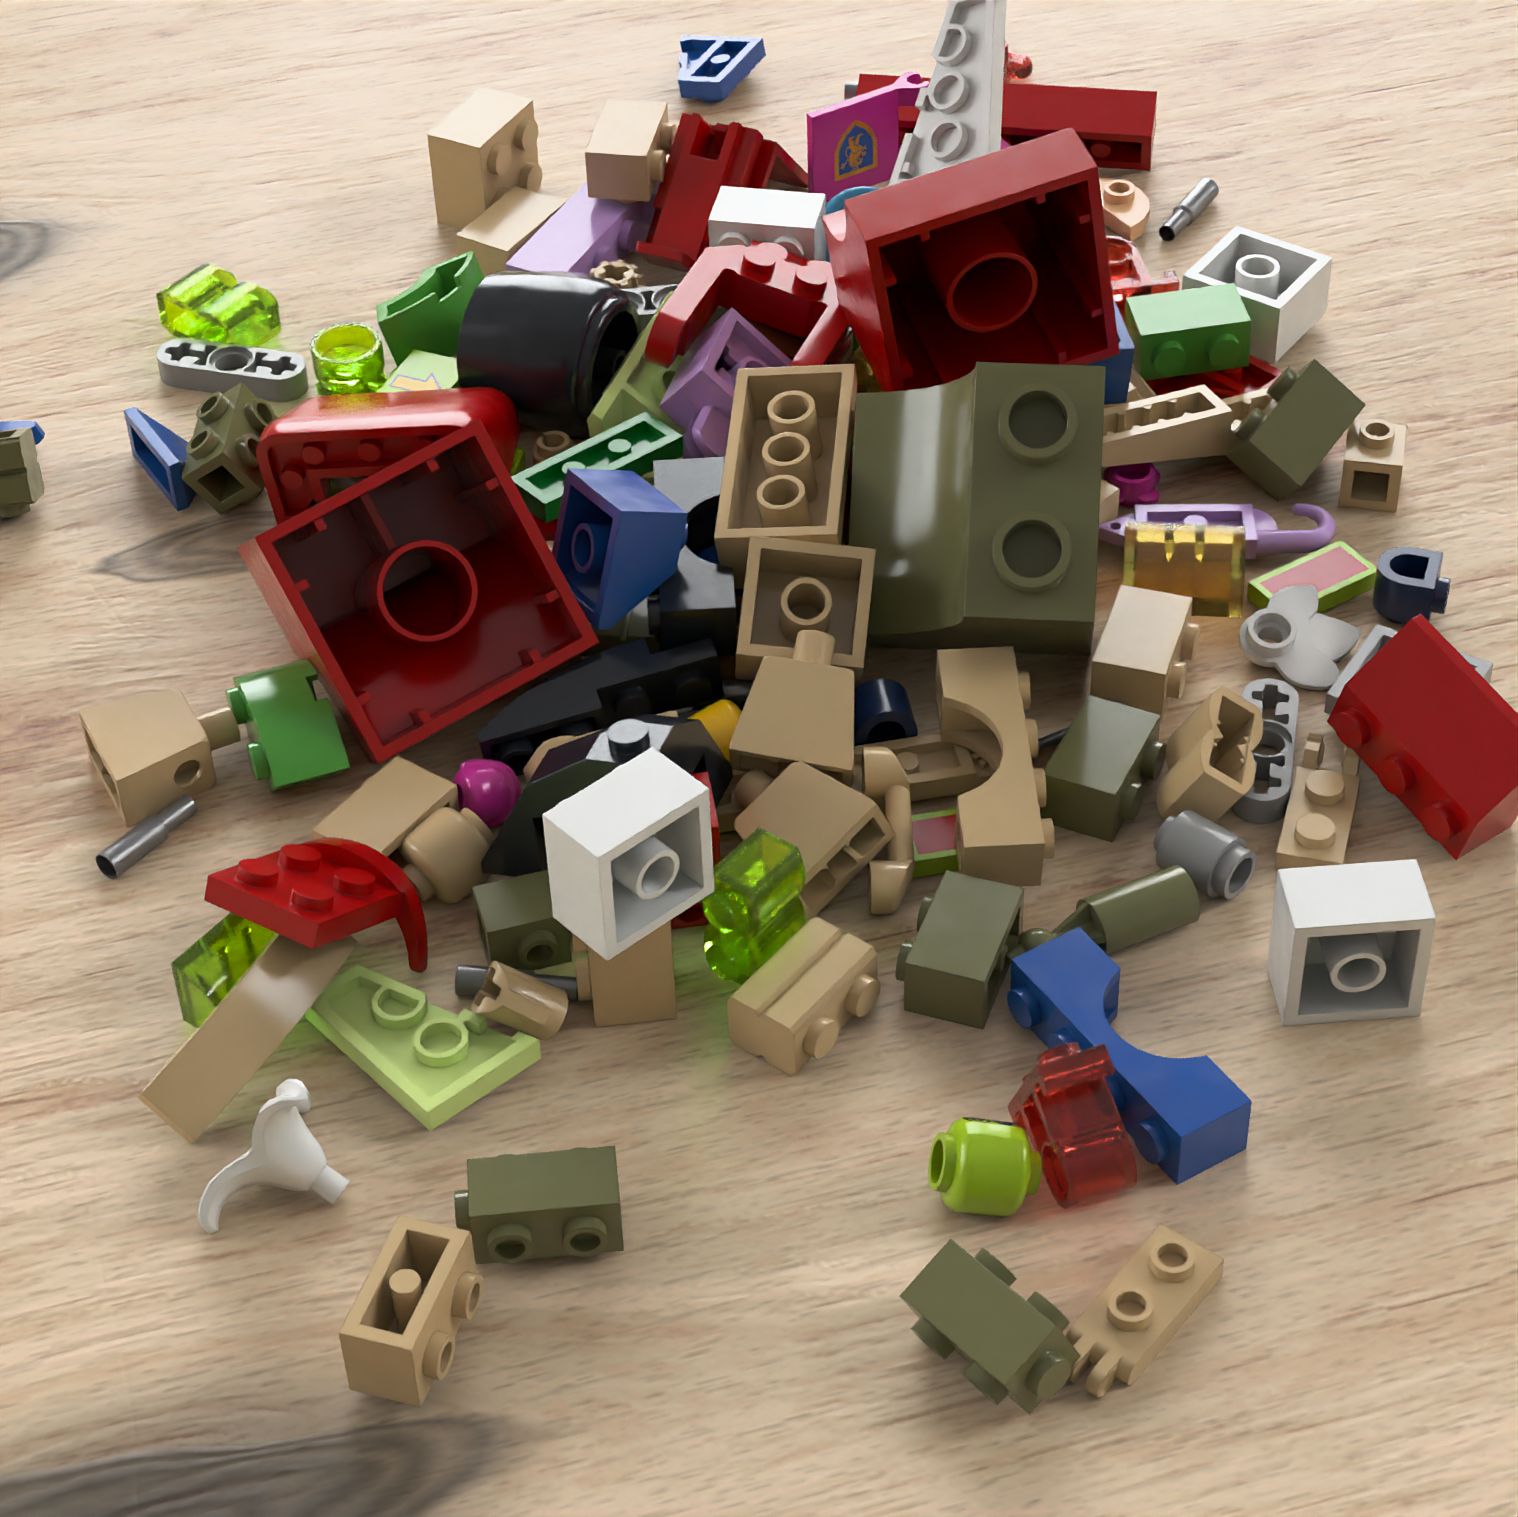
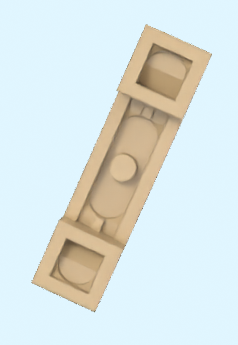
M275 933L263 949L265 950L190 1039L177 1049L137 1098L190 1144L194 1142L295 1027L344 964L358 941L349 935L313 950Z

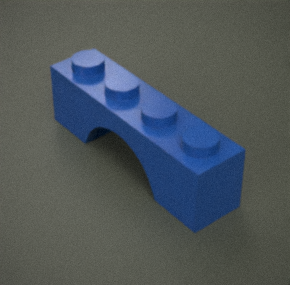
M1080 927L1011 959L1010 991L1007 994V1003L1015 1021L1024 1029L1030 1028L1049 1048L1056 1065L1066 1073L1071 1072L1090 1092L1099 1111L1108 1118L1113 1117L1133 1138L1139 1153L1147 1162L1157 1164L1176 1185H1179L1246 1149L1252 1101L1207 1055L1191 1058H1169L1153 1055L1130 1045L1112 1029L1110 1024L1117 1017L1121 968Z

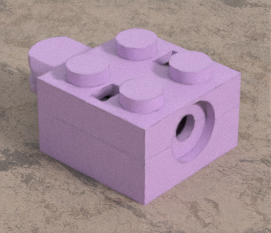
M730 308L696 338L684 355L659 405L675 424L686 430L683 436V459L724 457L725 459L738 368L790 366L792 362L733 308Z

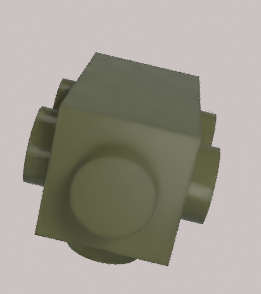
M241 382L223 394L221 392L211 394L197 409L196 416L198 419L193 437L186 447L188 454L181 479L219 514L224 513L239 503L245 505L252 502L265 488L256 458V448L264 428L278 419L271 406L265 400L258 398Z
M615 1146L578 1147L562 1151L518 1155L502 1154L495 1157L467 1159L468 1190L454 1191L456 1228L470 1231L472 1236L475 1264L497 1262L510 1264L529 1259L572 1255L585 1257L598 1253L624 1251Z
M950 1239L900 1295L901 1299L919 1318L911 1327V1330L942 1359L946 1360L955 1350L968 1361L970 1365L962 1374L994 1404L998 1405L1007 1395L1030 1415L1042 1400L1051 1398L1060 1391L1069 1378L1071 1367L1081 1356L1062 1333L1070 1322L1052 1303L1038 1292L1034 1291L1025 1300L1011 1289L1010 1286L1016 1281V1277L987 1250L982 1248L973 1257Z

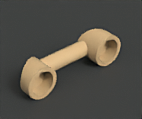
M882 746L862 747L863 795L870 799L884 798L885 818L896 833L887 843L888 861L868 862L870 914H892L898 909L904 899L915 868L910 785L905 770L890 749Z

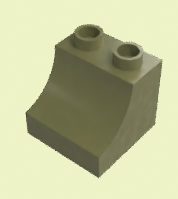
M976 362L975 368L969 374L949 383L904 391L856 393L848 546L876 549L866 647L944 650L1014 646L1015 653L1071 656L1091 655L1095 623L1106 366Z

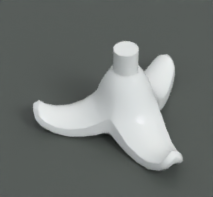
M288 1078L276 1088V1097L269 1099L260 1108L253 1127L252 1148L224 1167L209 1181L200 1198L197 1215L200 1226L208 1234L212 1235L219 1231L218 1220L221 1207L231 1195L243 1188L256 1185H271L294 1191L308 1190L310 1188L333 1205L350 1182L327 1165L328 1162L322 1147L301 1118L300 1114L310 1110L311 1101L307 1088L298 1079Z

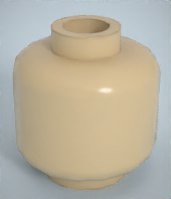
M441 807L402 840L400 851L407 864L402 870L412 882L418 897L422 901L426 902L434 895L444 903L455 905L472 892V887L480 885L492 875L482 873L481 861L493 843L495 836L487 825L469 808L465 807L458 812L449 807Z

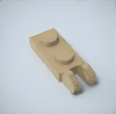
M1308 733L1302 767H1296L1277 847L1274 868L1276 870L1341 865L1345 862L1360 790L1361 777L1358 776L1361 758L1352 748L1346 746L1344 747L1341 761L1342 774L1329 770H1318L1324 756V734Z

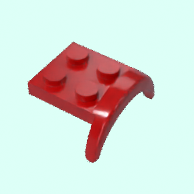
M325 837L301 844H288L282 846L281 850L256 859H243L236 866L208 875L204 901L313 950L396 918L406 943L410 969L417 973H422L427 968V928L416 889L404 871L395 862L365 844L336 837Z

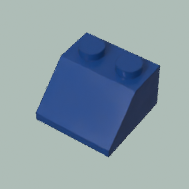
M567 468L552 554L587 620L597 629H610L671 577L676 572L680 550L683 549L687 541L688 526L686 519L688 513L634 471Z

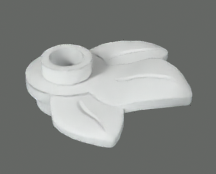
M1300 585L1286 587L1273 594L1267 608L1255 612L1242 624L1238 641L1239 647L1246 658L1260 666L1275 667L1290 684L1311 690H1329L1340 676V671L1335 663L1346 657L1359 641L1361 631L1359 628L1342 620L1317 613L1318 593L1316 587ZM1262 639H1271L1276 643H1268Z

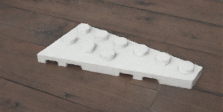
M1007 0L949 1L932 52V56L937 62L928 88H920L915 107L920 110L913 133L905 134L888 186L1000 150Z

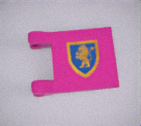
M910 71L901 75L892 85L807 113L808 193L826 194V202H828L835 195L846 189L857 186H873L890 180L901 147L898 149V106H915L920 88H928L930 82L926 81L921 84L920 74Z

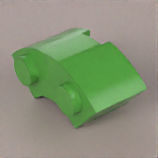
M473 250L424 269L421 277L410 288L394 298L376 305L378 325L397 367L414 349L452 357L457 353L458 337L465 310L476 287L485 278Z
M308 659L233 677L235 687L226 689L228 706L231 708L237 724H246L249 738L253 741V743L247 744V751L254 776L257 781L267 779L270 792L344 773L350 768L328 698L317 700L312 681L318 680V674Z

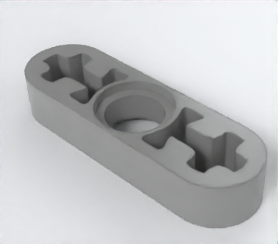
M178 338L161 345L156 353L162 382L175 388L210 393L221 392L223 394L242 382L258 398L273 402L296 400L302 397L309 388L305 360L302 356L293 352L193 338ZM237 368H238V370L226 371V370L237 369Z
M1264 678L1252 681L1246 685L1242 692V698L1259 707L1261 715L1263 708L1275 709L1274 720L1263 719V735L1258 745L1273 746L1280 750V753L1261 755L1252 751L1256 768L1254 783L1250 790L1231 807L1236 816L1253 824L1274 823L1282 819L1286 814L1291 790L1299 695L1293 686L1282 680ZM1255 780L1268 781L1267 794L1254 792Z

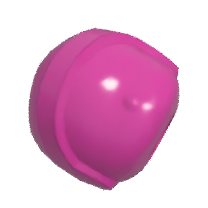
M473 759L461 763L460 769L453 779V783L457 784L460 811L465 807L469 808L488 828L504 823L521 795L519 779L508 765L492 759Z

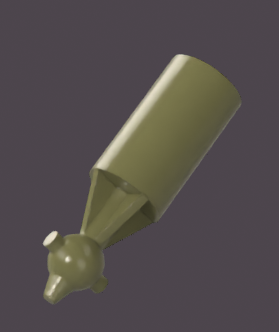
M1173 865L1080 899L1077 902L1076 910L1052 932L1043 928H1032L1022 932L1017 945L1006 954V962L1011 964V959L1077 927H1080L1108 955L1194 923L1199 919L1201 911L1196 887L1188 873L1181 866Z

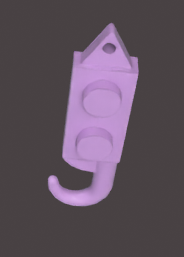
M1301 503L1294 504L1292 512L1314 520L1318 527L1311 530H1278L1276 522L1271 516L1262 510L1253 509L1252 504L1134 505V512L1100 524L1098 539L1135 551L1137 559H1156L1159 561L1216 559L1227 561L1232 559H1256V554H1291L1317 551L1328 545L1335 536L1336 523L1331 514L1323 508Z

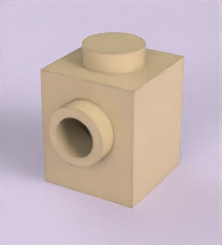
M1380 419L1368 421L1354 420L1350 424L1347 433L1338 506L1397 512L1408 425L1392 424Z

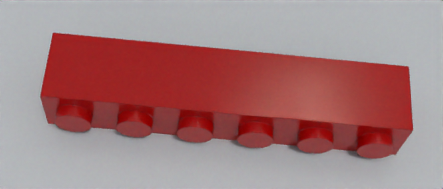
M860 73L856 96L892 85L900 76ZM921 77V84L926 81L930 82L931 78ZM1003 82L1001 138L1010 146H1015L1073 127L1098 168L1150 171L1156 127L1157 92ZM898 106V149L902 146L905 134L913 133L920 113V110L915 106Z

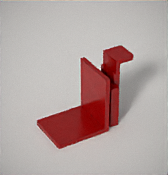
M682 113L665 166L664 181L660 182L653 204L656 210L646 241H637L634 252L649 264L688 273L706 247H709L708 219L721 186L766 189L768 180L808 189V174L777 142L763 139L764 136L757 129L744 127L738 122H731L729 125L716 122V125H712L698 113H693L692 115Z

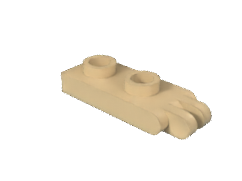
M1160 1223L1068 1330L1065 1337L1081 1355L1071 1367L1068 1380L1075 1383L1094 1364L1095 1367L1091 1370L1086 1380L1085 1390L1096 1397H1103L1117 1379L1132 1385L1220 1281L1223 1274L1224 1258Z

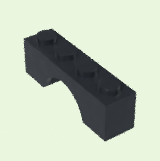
M724 457L653 460L654 484L652 486L688 513L686 519L688 526L687 541L683 549L680 550L676 572L649 595H659V597L647 598L649 635H662L663 651L711 637L718 656L736 655L737 625L733 568L713 564L696 556L703 550L715 545L714 534L725 462Z

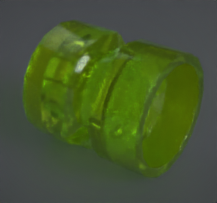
M361 323L335 324L320 330L312 338L310 343L312 365L315 377L319 380L316 383L317 396L376 393L387 381L383 371L385 360L382 339L379 332L373 327Z

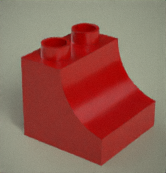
M1073 127L844 200L845 209L821 216L839 305L883 392L921 389L949 383L969 374L975 368L976 362L1088 365L1120 354L1098 166Z
M480 418L237 547L294 653L302 659H308L312 663L318 674V680L334 702L371 763L380 764L599 643L597 636Z

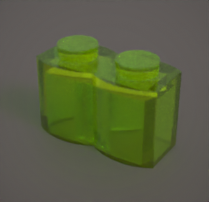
M201 264L156 293L161 325L177 338H193L259 347L282 332L279 304L270 291L250 282H238L231 272L212 264Z
M760 827L713 868L715 891L702 899L704 914L710 922L704 932L706 960L710 968L719 977L727 981H734L740 985L751 977L807 923L805 910L798 896L805 885V867L802 856L797 846Z

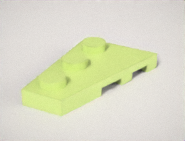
M358 964L331 980L305 1013L307 1020L429 1131L434 1130L541 1059L539 1039L517 1031L513 1037L487 1027L486 1017L467 1009H464L459 1015L428 1003L425 992Z

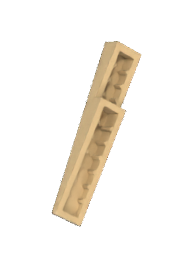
M1203 384L1104 409L1102 467L1228 455L1240 440L1234 434L1238 425L1256 407L1263 412L1273 398L1266 393L1268 388L1220 399Z

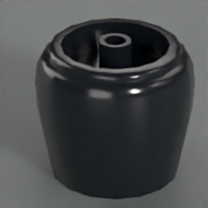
M497 271L491 273L476 287L464 313L458 337L456 359L459 385L461 388L489 387L504 392L515 406L519 423L542 432L562 431L572 439L590 438L587 419L641 333L640 318L635 304L629 300L623 290L611 282L591 275L565 271Z

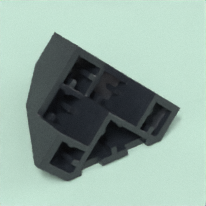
M643 714L632 719L618 721L608 728L549 749L482 859V873L517 877L547 870L548 864L542 814L651 747H654L690 775L708 772L715 809L718 807L733 778L732 766L700 720Z

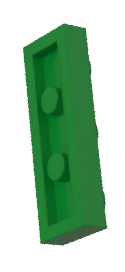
M645 411L511 478L529 511L543 522L548 523L559 516L567 468L634 471L641 477L653 471V460H671L683 456V436Z

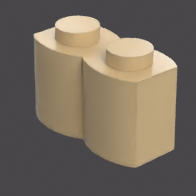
M1221 685L1171 734L1166 747V763L1169 771L1160 780L1156 793L1157 807L1161 817L1167 819L1173 815L1178 816L1183 811L1193 810L1216 823L1250 790L1256 773L1252 751L1260 743L1263 735V719L1259 707Z

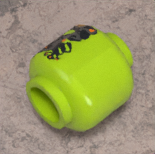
M962 1117L954 1121L946 1133H937L933 1140L928 1167L929 1184L933 1191L940 1192L942 1201L951 1211L1000 1218L1008 1217L1018 1211L1026 1195H1035L1038 1191L1042 1175V1159L1038 1151H1031L1027 1133L1018 1124Z

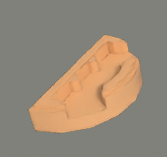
M1099 178L1104 224L1128 242H1132L1144 234L1145 224L1150 218L1148 197L1129 181Z

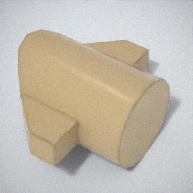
M492 961L486 973L484 984L472 1003V1012L540 1040L546 1041L552 1038L561 1027L567 1013L568 996L565 990L498 961Z

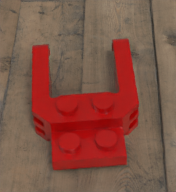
M753 240L748 247L743 245L706 247L658 313L647 340L644 359L647 362L668 369L678 355L684 357L719 306L727 310L733 308L745 318L801 338H807L790 366L840 364L849 350L851 343L849 337L853 331L839 305L831 263L821 260L812 261L792 254L776 243H762Z

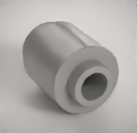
M1186 810L1178 816L1168 817L1158 829L1154 839L1158 867L1165 869L1173 865L1181 866L1192 879L1196 889L1210 897L1222 895L1227 899L1235 898L1247 886L1256 867V854L1247 849V843L1243 838L1193 810Z

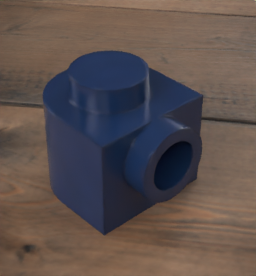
M1396 547L1382 553L1377 562L1372 599L1375 610L1383 617L1398 624H1406L1419 614H1422L1429 622L1432 613L1444 614L1451 583L1450 578L1440 577L1444 552L1414 547Z
M880 678L864 682L854 689V746L918 736V729L908 694L900 683L891 679Z

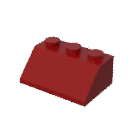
M1422 614L1413 617L1344 685L1327 723L1336 731L1342 743L1352 748L1378 776L1383 787L1388 792L1394 794L1421 822L1426 833L1432 839L1438 841L1457 860L1510 828L1518 816V713Z

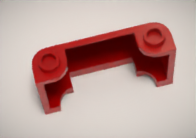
M489 387L325 395L308 398L267 425L260 436L256 448L257 462L277 525L309 509V504L312 500H315V502L326 500L331 487L328 478L371 476L479 418L510 474L521 431L512 400L504 392Z

